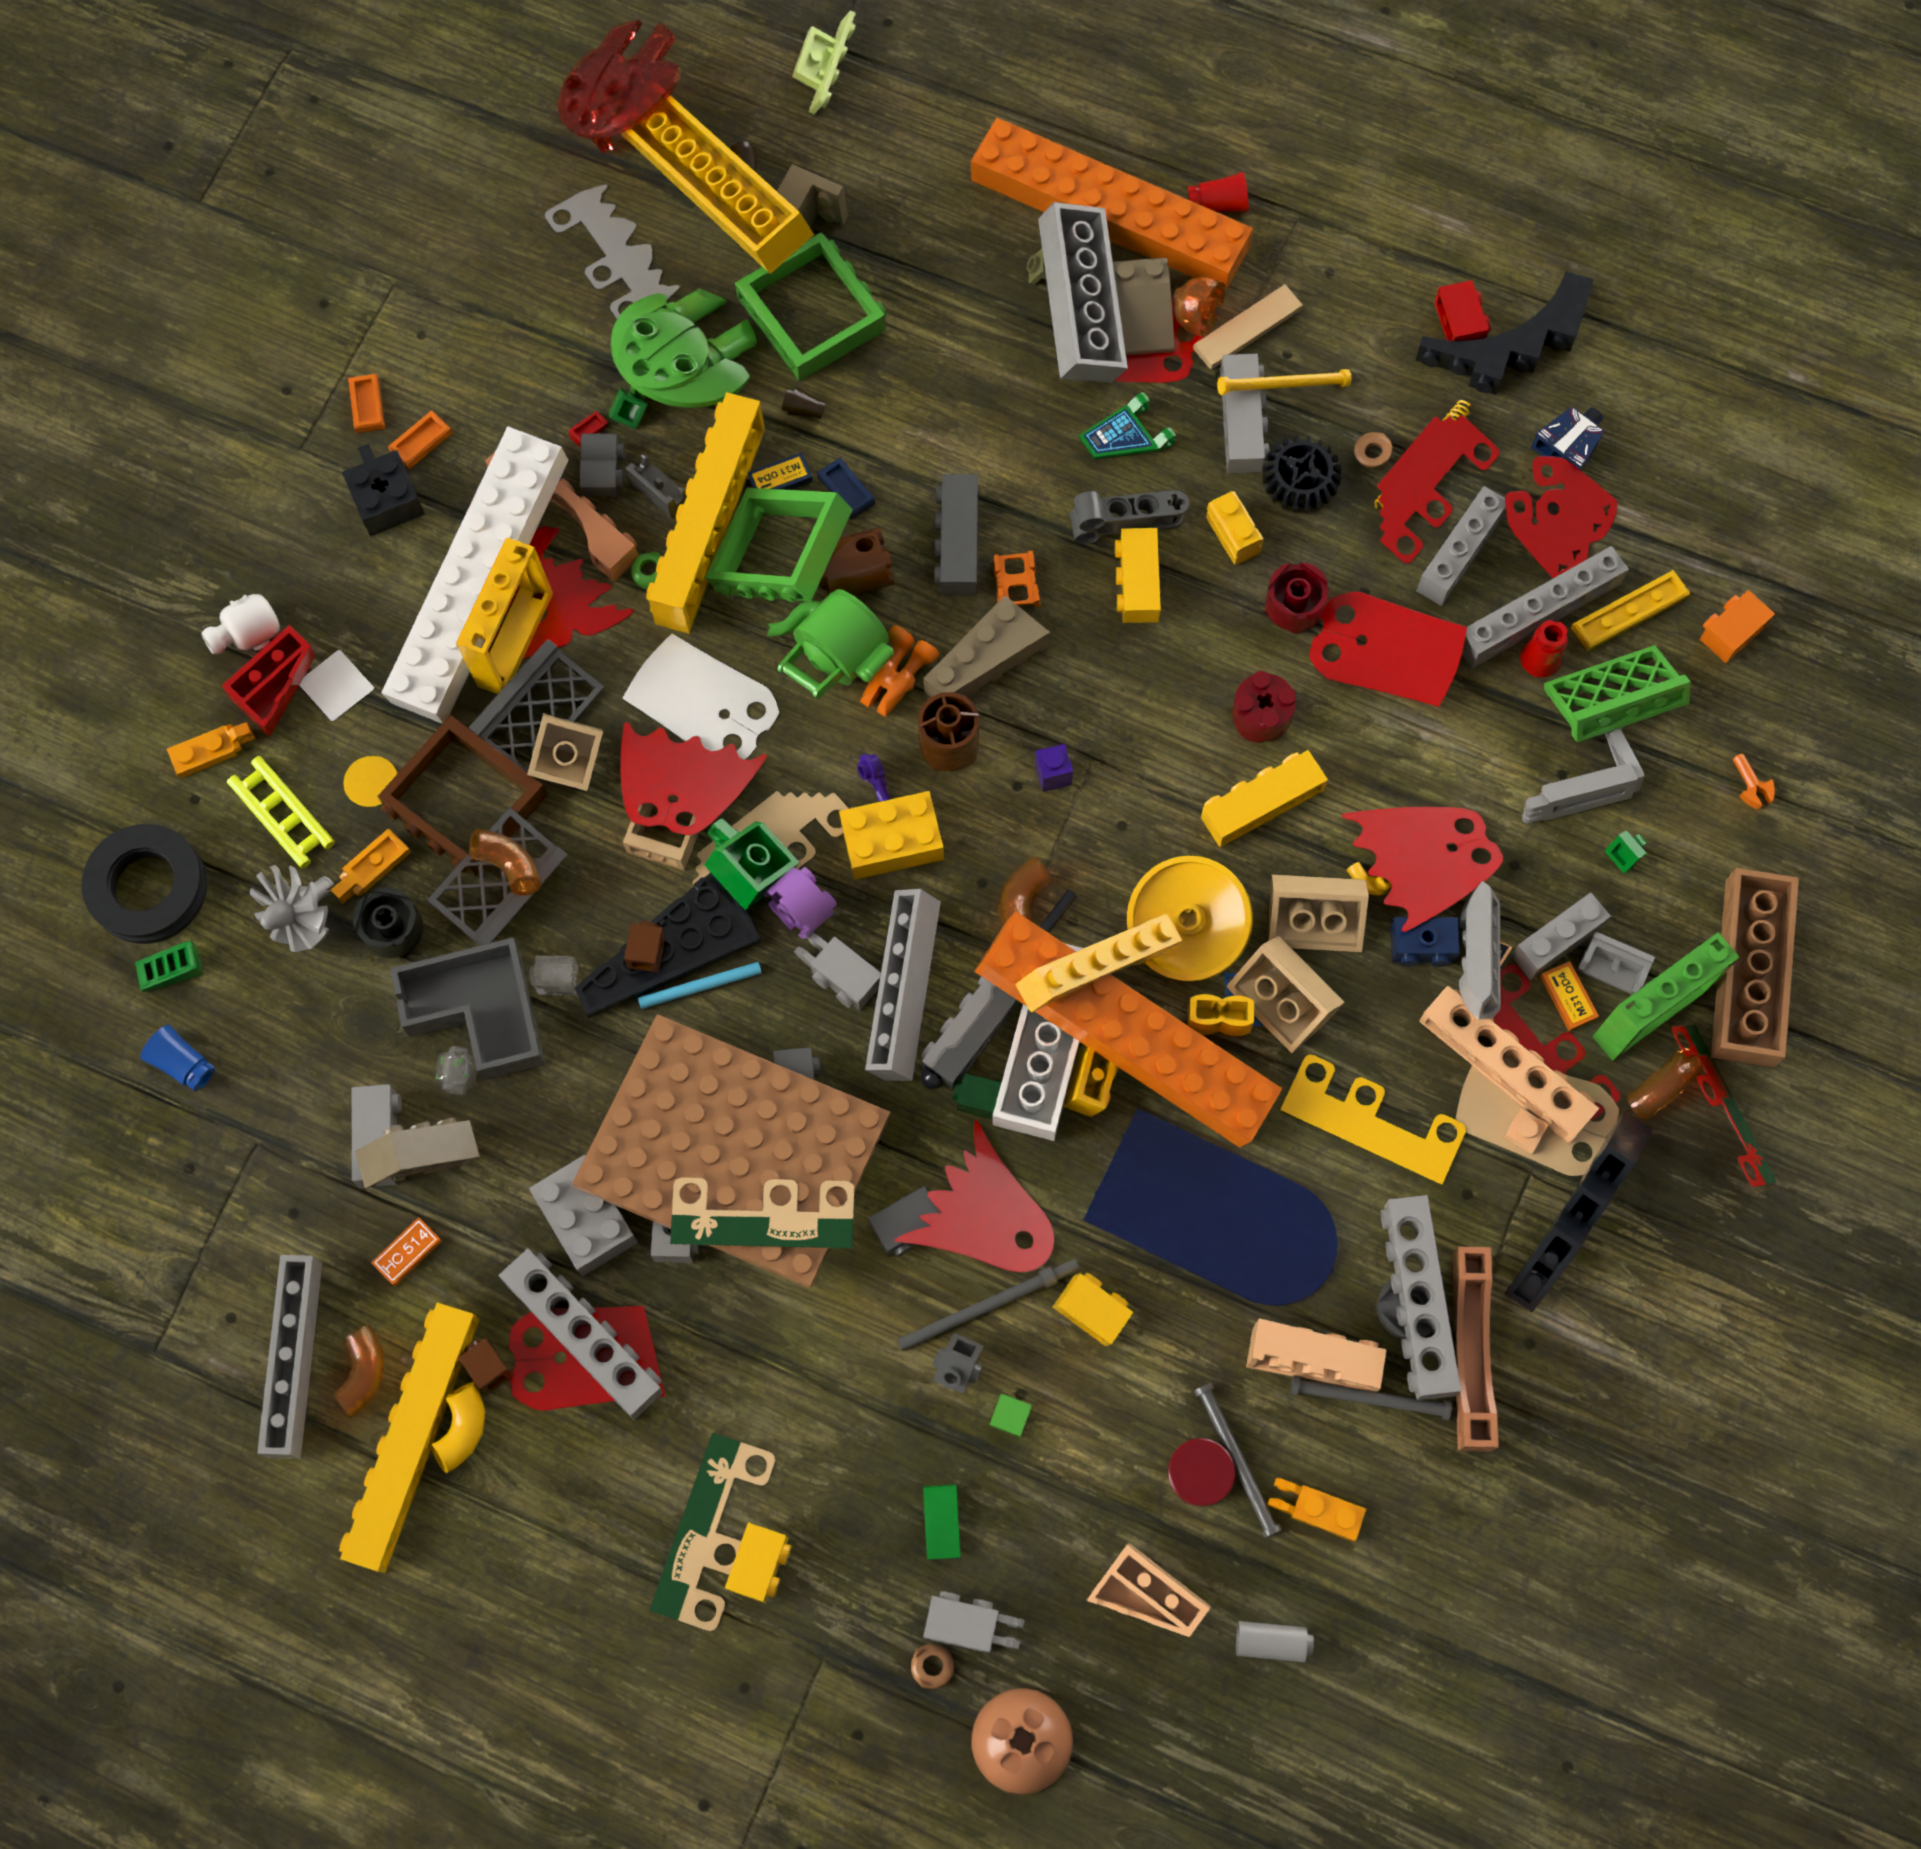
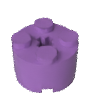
M792 867L764 892V896H771L773 899L768 904L779 919L790 930L796 926L801 930L798 936L806 939L834 914L833 908L837 903L828 892H821L814 884L817 880L811 871L806 867H803L801 870Z

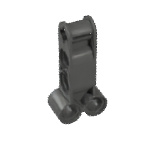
M1177 490L1100 498V494L1095 491L1083 492L1074 498L1075 508L1069 513L1074 541L1080 545L1091 544L1099 540L1102 535L1121 534V529L1157 528L1159 530L1178 527L1182 524L1184 513L1189 507V499L1183 492ZM1140 510H1145L1149 514H1144ZM1111 513L1119 514L1121 517H1115Z

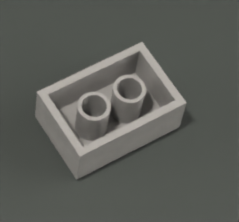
M585 1154L529 1188L582 1277L638 1243L616 1205L573 1187L572 1182L586 1156Z

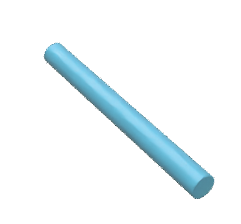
M755 962L638 997V1001L642 1010L762 974L759 962Z

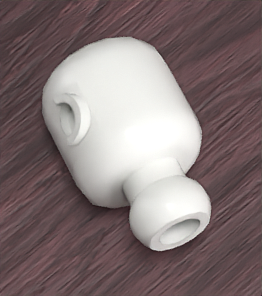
M245 594L239 600L229 601L231 605L221 611V625L207 627L201 635L212 654L224 652L226 647L232 643L239 650H249L252 648L259 650L270 643L269 639L278 634L280 625L272 607L262 595L252 594L246 596Z

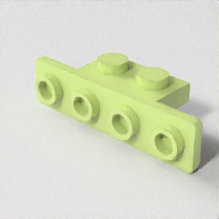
M851 10L840 22L835 39L813 26L805 38L792 77L816 90L809 110L813 115L820 107L825 108L831 98V93L828 92L829 87L835 83L839 75V70L836 69L837 64L843 60L847 52V47L844 44L846 40L850 39L855 29V24L852 23L855 13Z

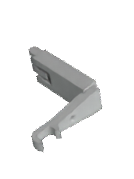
M1624 727L1605 733L1616 767L1543 785L1540 795L1526 800L1522 814L1523 822L1546 821L1631 799L1634 792L1640 791L1645 775L1621 731Z

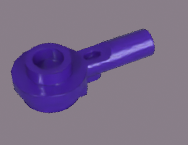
M875 754L861 755L857 764L860 777L873 785L879 802L890 800V795L885 787L887 783L884 778L885 773L881 761Z

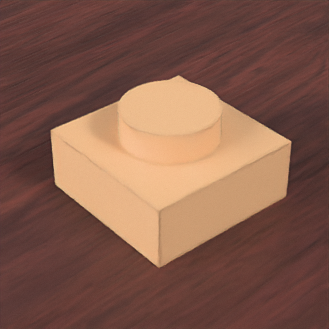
M1520 1108L1503 1138L1532 1154L1549 1124Z

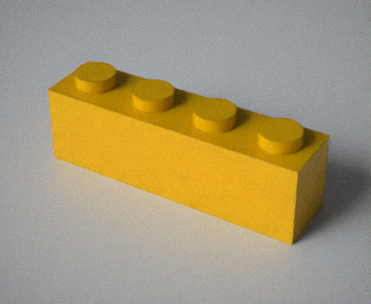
M1309 750L1300 755L1298 752L1293 753L1283 760L1282 765L1274 769L1271 766L1267 767L1257 774L1256 779L1248 783L1242 781L1233 786L1230 790L1231 792L1223 797L1216 795L1205 802L1201 819L1220 848L1325 790L1328 779Z

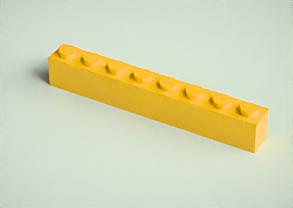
M436 1303L435 1309H431L428 1312L424 1323V1328L427 1329L422 1341L419 1340L413 1351L412 1359L415 1362L411 1372H406L401 1383L400 1390L403 1391L399 1404L395 1403L389 1414L388 1422L391 1425L387 1436L383 1435L378 1443L376 1454L379 1457L374 1468L371 1467L365 1477L364 1486L367 1487L362 1500L359 1499L353 1509L352 1519H354L351 1531L350 1533L346 1532L342 1538L339 1551L342 1552L341 1560L380 1573H386L431 1452L430 1445L435 1441L446 1412L448 1402L445 1397L454 1390L463 1364L458 1357L464 1354V1349L471 1344L480 1319L474 1314L441 1303Z

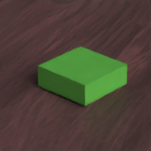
M1001 1394L990 1426L1021 1438L1032 1405Z

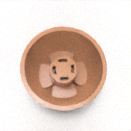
M1017 1688L996 1695L984 1705L975 1720L971 1744L975 1762L983 1776L991 1784L1005 1792L1025 1795L1042 1791L1061 1777L1071 1758L1073 1736L1069 1720L1056 1701L1037 1690Z

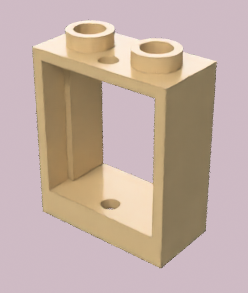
M670 795L667 798L673 802L678 801L676 795ZM645 803L640 805L638 808L639 814L649 818L653 804ZM694 815L691 819L689 826L693 825L696 821ZM631 821L623 840L627 853L683 871L685 870L699 833L685 835L681 848L643 837L642 833L645 826Z

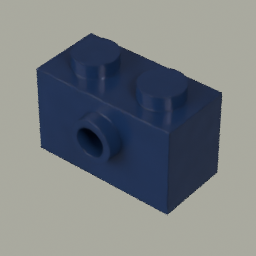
M1408 917L1394 918L1390 926L1392 962H1398L1406 967L1417 966L1420 963H1432L1433 966L1444 967L1456 961L1460 954L1458 917H1432L1406 932L1402 931V927Z

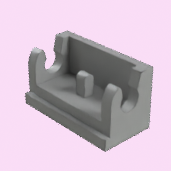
M1595 932L1588 942L1577 971L1633 995L1643 986L1655 957Z

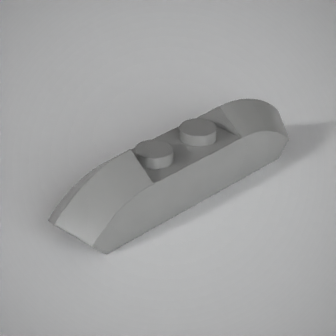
M1482 881L1467 898L1459 921V927L1465 929L1462 931V939L1466 948V956L1462 958L1464 974L1459 979V989L1467 1009L1478 1020L1492 1019L1501 1010L1500 902L1492 888Z

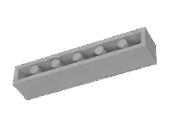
M922 889L895 890L865 1068L866 1071L885 1081H912L941 903V901Z
M280 1255L257 1454L266 1458L301 1459L322 1262L314 1256Z

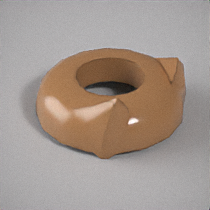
M1371 432L1364 434L1358 439L1355 444L1354 454L1356 460L1364 467H1384L1389 463L1393 447L1390 439L1384 433ZM1372 446H1377L1382 450L1381 455L1377 458H1369L1365 455V452Z
M927 1644L915 1650L911 1660V1672L922 1688L937 1689L945 1686L951 1680L954 1673V1660L951 1653L945 1647L939 1644ZM929 1656H937L942 1661L943 1669L937 1676H929L924 1672L923 1662Z

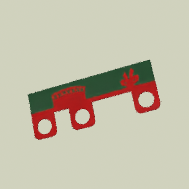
M1697 1026L1671 1027L1672 1033L1684 1055L1698 1056L1707 1074L1697 1076V1082L1708 1103L1711 1106L1723 1105L1748 1154L1739 1156L1738 1161L1749 1183L1753 1187L1776 1183L1777 1181L1714 1059L1711 1058V1053ZM1678 1032L1682 1033L1688 1041L1689 1050H1686L1681 1045L1677 1036ZM1703 1081L1707 1082L1712 1088L1715 1095L1714 1100L1706 1094L1703 1088ZM1744 1162H1748L1756 1174L1755 1181L1747 1174Z

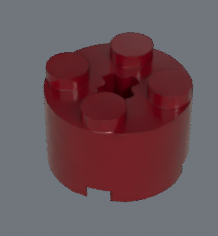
M1306 562L1291 565L1287 563L1280 566L1271 576L1265 599V611L1272 622L1294 634H1300L1304 630L1315 626L1320 621L1328 600L1329 591L1326 576L1319 568Z
M1265 671L1254 673V675L1246 678L1239 685L1235 694L1232 718L1236 730L1245 739L1255 743H1263V741L1269 740L1274 741L1281 738L1291 725L1296 707V693L1287 681L1275 674Z

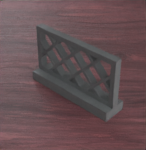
M547 639L469 726V729L528 773L530 763L524 767L517 762L514 750L529 748L534 750L536 743L534 727H540L541 721L533 722L532 707L550 706L551 716L555 717L554 705L572 704L573 714L565 720L576 722L602 693L604 686L561 653L557 646ZM558 660L568 667L569 678L551 679L550 669ZM572 671L579 677H572ZM547 674L548 679L541 680ZM586 682L594 688L588 697H574L573 683ZM570 683L571 698L553 699L552 685ZM535 686H549L550 700L531 701V691ZM528 695V702H522ZM575 703H581L577 709L575 708ZM529 707L530 722L512 723L511 713L516 708ZM508 718V724H502ZM531 728L532 743L514 744L512 729ZM509 729V745H496L489 739L496 730ZM505 750H511V756Z
M509 807L428 898L427 902L474 940L476 945L480 946L491 943L568 854L559 846L556 847ZM509 817L520 825L521 837L503 838L502 825ZM524 830L527 831L532 837H525ZM498 831L499 839H491V837ZM538 841L547 850L540 858L527 859L525 842ZM521 842L522 859L504 860L503 843ZM499 843L500 861L482 862L481 849L485 844ZM478 854V862H470ZM527 863H535L528 871ZM523 864L524 877L520 881L506 882L505 865ZM501 865L502 882L484 883L483 866ZM479 866L480 884L462 885L461 871L465 867ZM457 877L458 885L449 886ZM507 886H515L507 895ZM502 887V902L497 905H486L484 888ZM480 888L482 906L463 907L462 889ZM445 890H458L459 907L446 908L437 898ZM495 909L487 918L486 910ZM482 910L483 923L475 932L465 924L464 911ZM460 911V919L452 912Z

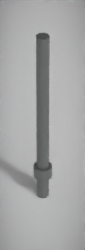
M1073 1259L1053 1269L1049 1266L1038 1271L1039 1275L897 1339L900 1348L904 1351L1040 1288H1051L1058 1284V1280L1080 1271L1078 1263Z

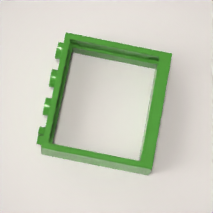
M822 232L810 238L771 274L761 267L735 282L738 300L799 382L886 331L885 317L887 313L880 302L876 303L872 299L867 284L864 281L860 282L856 278L855 270L851 263L841 258L833 240L828 241ZM823 255L868 316L802 355L757 293Z
M747 488L705 579L714 587L715 592H720L726 597L737 595L747 599L760 597L769 601L784 599L793 603L795 600L811 602L853 509L837 492ZM762 515L818 518L791 577L736 573Z
M1719 932L1620 1003L1592 1037L1613 1062L1708 992L1740 958L1739 955ZM1631 1002L1635 1004L1629 1009L1626 1008V1006Z

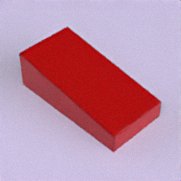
M595 411L569 429V438L581 448L582 434H599L608 426V422Z

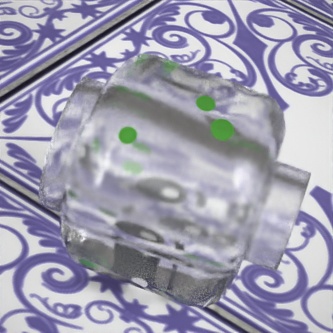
M450 1047L449 1052L441 1053L437 1057L435 1083L441 1087L443 1093L465 1095L467 1090L475 1086L477 1077L475 1060L473 1055L468 1054L469 1050L467 1048Z

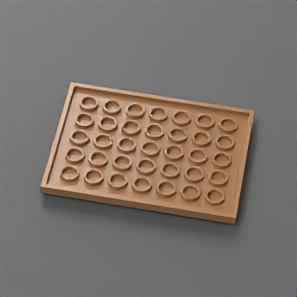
M657 1014L572 1185L574 1188L670 1229L673 1185L675 1180L681 1177L703 1178L708 1184L706 1210L763 1211L764 1184L771 1179L793 1180L797 1183V1212H819L820 1186L824 1181H849L854 1186L855 1194L888 1122L890 1111ZM688 1183L680 1189L679 1195L683 1202L692 1204L699 1200L701 1191L696 1184ZM778 1185L771 1190L770 1199L775 1205L782 1206L790 1201L791 1192L786 1186ZM832 1187L826 1194L827 1202L831 1206L840 1207L847 1201V1192L842 1187ZM709 1245L811 1289L829 1248Z

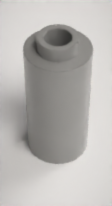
M1238 1621L1236 1656L1305 1662L1306 1656L1313 1655L1314 1637L1313 1635H1308L1307 1627Z

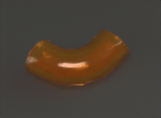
M477 828L473 831L469 844V854L472 859L492 863L500 868L508 878L511 892L516 895L527 896L540 889L541 880L533 858L520 844L503 834Z
M1038 856L1029 859L1016 869L1003 886L998 903L1002 927L1015 911L1033 922L1029 911L1030 901L1040 889L1052 883L1046 867Z
M1681 1049L1675 1051L1660 1069L1628 1094L1627 1099L1632 1110L1642 1119L1648 1120L1667 1106L1701 1072L1702 1064L1698 1056H1686Z
M370 1325L356 1330L343 1342V1346L351 1358V1372L348 1379L334 1390L333 1394L351 1418L361 1412L376 1396L384 1376V1352L375 1331Z

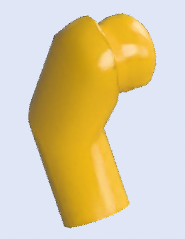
M1360 862L1351 865L1346 870L1352 879L1366 880L1368 894L1383 896L1392 887L1391 883L1383 877L1368 876Z

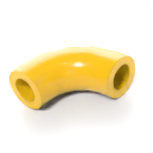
M475 1382L467 1383L445 1397L452 1413L451 1426L446 1435L430 1446L437 1463L446 1474L457 1468L473 1454L483 1435L485 1409L480 1391Z

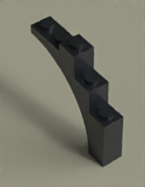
M1565 271L1556 293L1542 310L1524 324L1497 336L1470 341H1450L1422 336L1415 361L1422 362L1429 367L1450 370L1456 375L1471 376L1468 387L1475 388L1482 393L1496 394L1506 366L1513 367L1520 372L1527 371L1533 373L1543 345L1550 346L1558 351H1571L1594 279Z

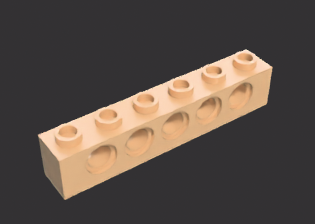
M1447 986L1419 1020L1421 1024L1531 1114L1548 1123V1128L1568 1144L1598 1111L1599 1108L1595 1105V1101L1590 1095L1583 1091H1577L1569 1084L1568 1078L1563 1073L1551 1070L1544 1064L1543 1058L1533 1050L1528 1051L1519 1044L1518 1038L1511 1031L1502 1030L1494 1023L1493 1018L1478 1020L1467 1009L1462 1000L1460 990H1453ZM1453 1017H1463L1467 1022V1026L1460 1027L1456 1025ZM1485 1036L1489 1038L1492 1042V1047L1482 1046L1478 1041V1037ZM1503 1057H1512L1516 1061L1517 1067L1510 1068L1506 1066ZM1528 1077L1538 1078L1542 1083V1088L1532 1087L1529 1084ZM1559 1097L1565 1100L1567 1109L1558 1108L1554 1103V1098Z

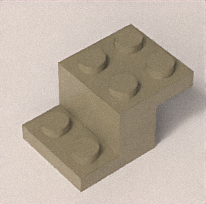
M791 165L777 192L801 213L809 227H811L818 214L826 221H836L844 224L848 217L843 186L798 166Z

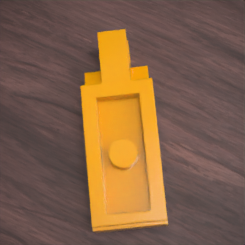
M247 722L234 727L232 724L167 748L176 775L179 778H184L237 756L236 752L242 749L241 745L255 740V737Z
M387 829L342 868L343 872L339 876L341 881L331 889L332 894L342 904L355 894L358 897L361 896L411 853L410 848L390 829Z

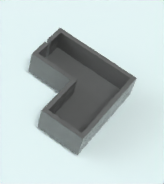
M514 937L390 968L394 992L399 999L396 1002L401 1026L409 1037L467 1023L476 1070L483 1080L546 1065L522 955Z

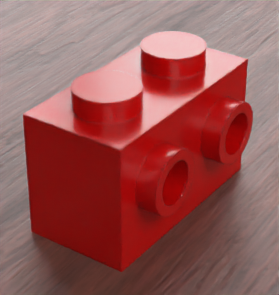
M1473 280L1438 288L1434 304L1446 340L1470 341L1485 339L1491 331L1490 319L1483 313L1482 296L1479 290L1476 291Z

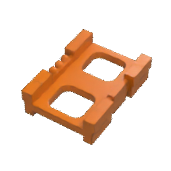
M1033 551L1003 556L994 555L992 562L994 578L996 577L997 601L999 602L1004 596L1009 598L1008 589L1010 587L1025 586L1028 591V599L1012 602L1017 606L1034 605V607H1040L1039 590L1035 581L1036 568ZM1023 560L1025 568L1023 573H1006L1005 561Z

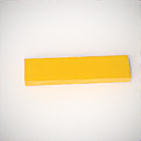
M1672 570L1573 623L1571 629L1588 652L1687 599L1690 592L1676 572Z

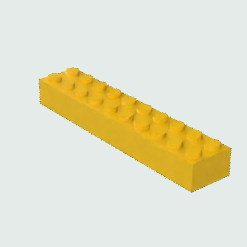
M648 77L608 113L610 119L627 141L770 274L814 236L807 222L794 206L652 78Z

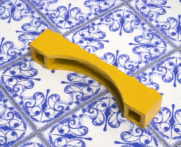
M1166 913L1041 966L1015 985L1030 1012H1034L1109 974L1129 966L1141 965L1157 958L1180 943L1182 939Z

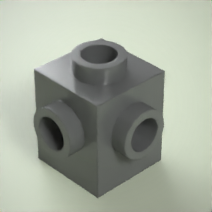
M953 1333L946 1348L940 1347L935 1357L933 1366L938 1369L933 1381L944 1385L948 1389L964 1394L969 1382L976 1384L983 1366L978 1364L984 1346Z

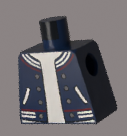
M1593 407L1589 408L1584 415L1575 408H1569L1537 432L1531 448L1541 456L1563 458L1582 471L1604 433L1597 426L1603 420V416L1599 410Z

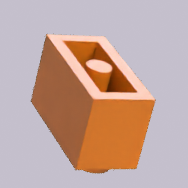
M1749 590L1740 598L1734 595L1724 605L1725 611L1720 616L1714 613L1702 626L1705 628V631L1699 640L1724 663L1730 661L1764 630L1775 615L1772 610Z

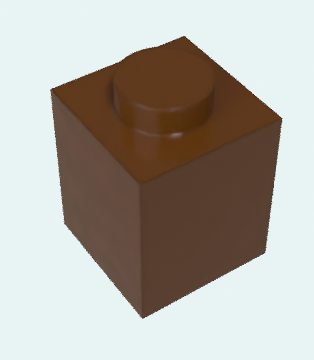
M642 921L640 924L631 923L624 956L628 968L659 973L666 936L658 924L649 921Z
M486 1338L469 1344L464 1349V1354L458 1357L477 1387L486 1396L514 1376L495 1347Z

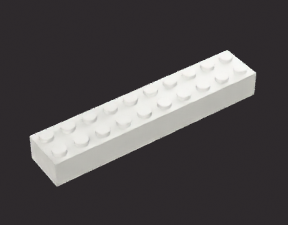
M507 426L381 692L390 703L442 724L449 717L470 672L456 645L458 637L505 538L530 544L569 461L561 446ZM478 638L476 646L481 648L484 640Z

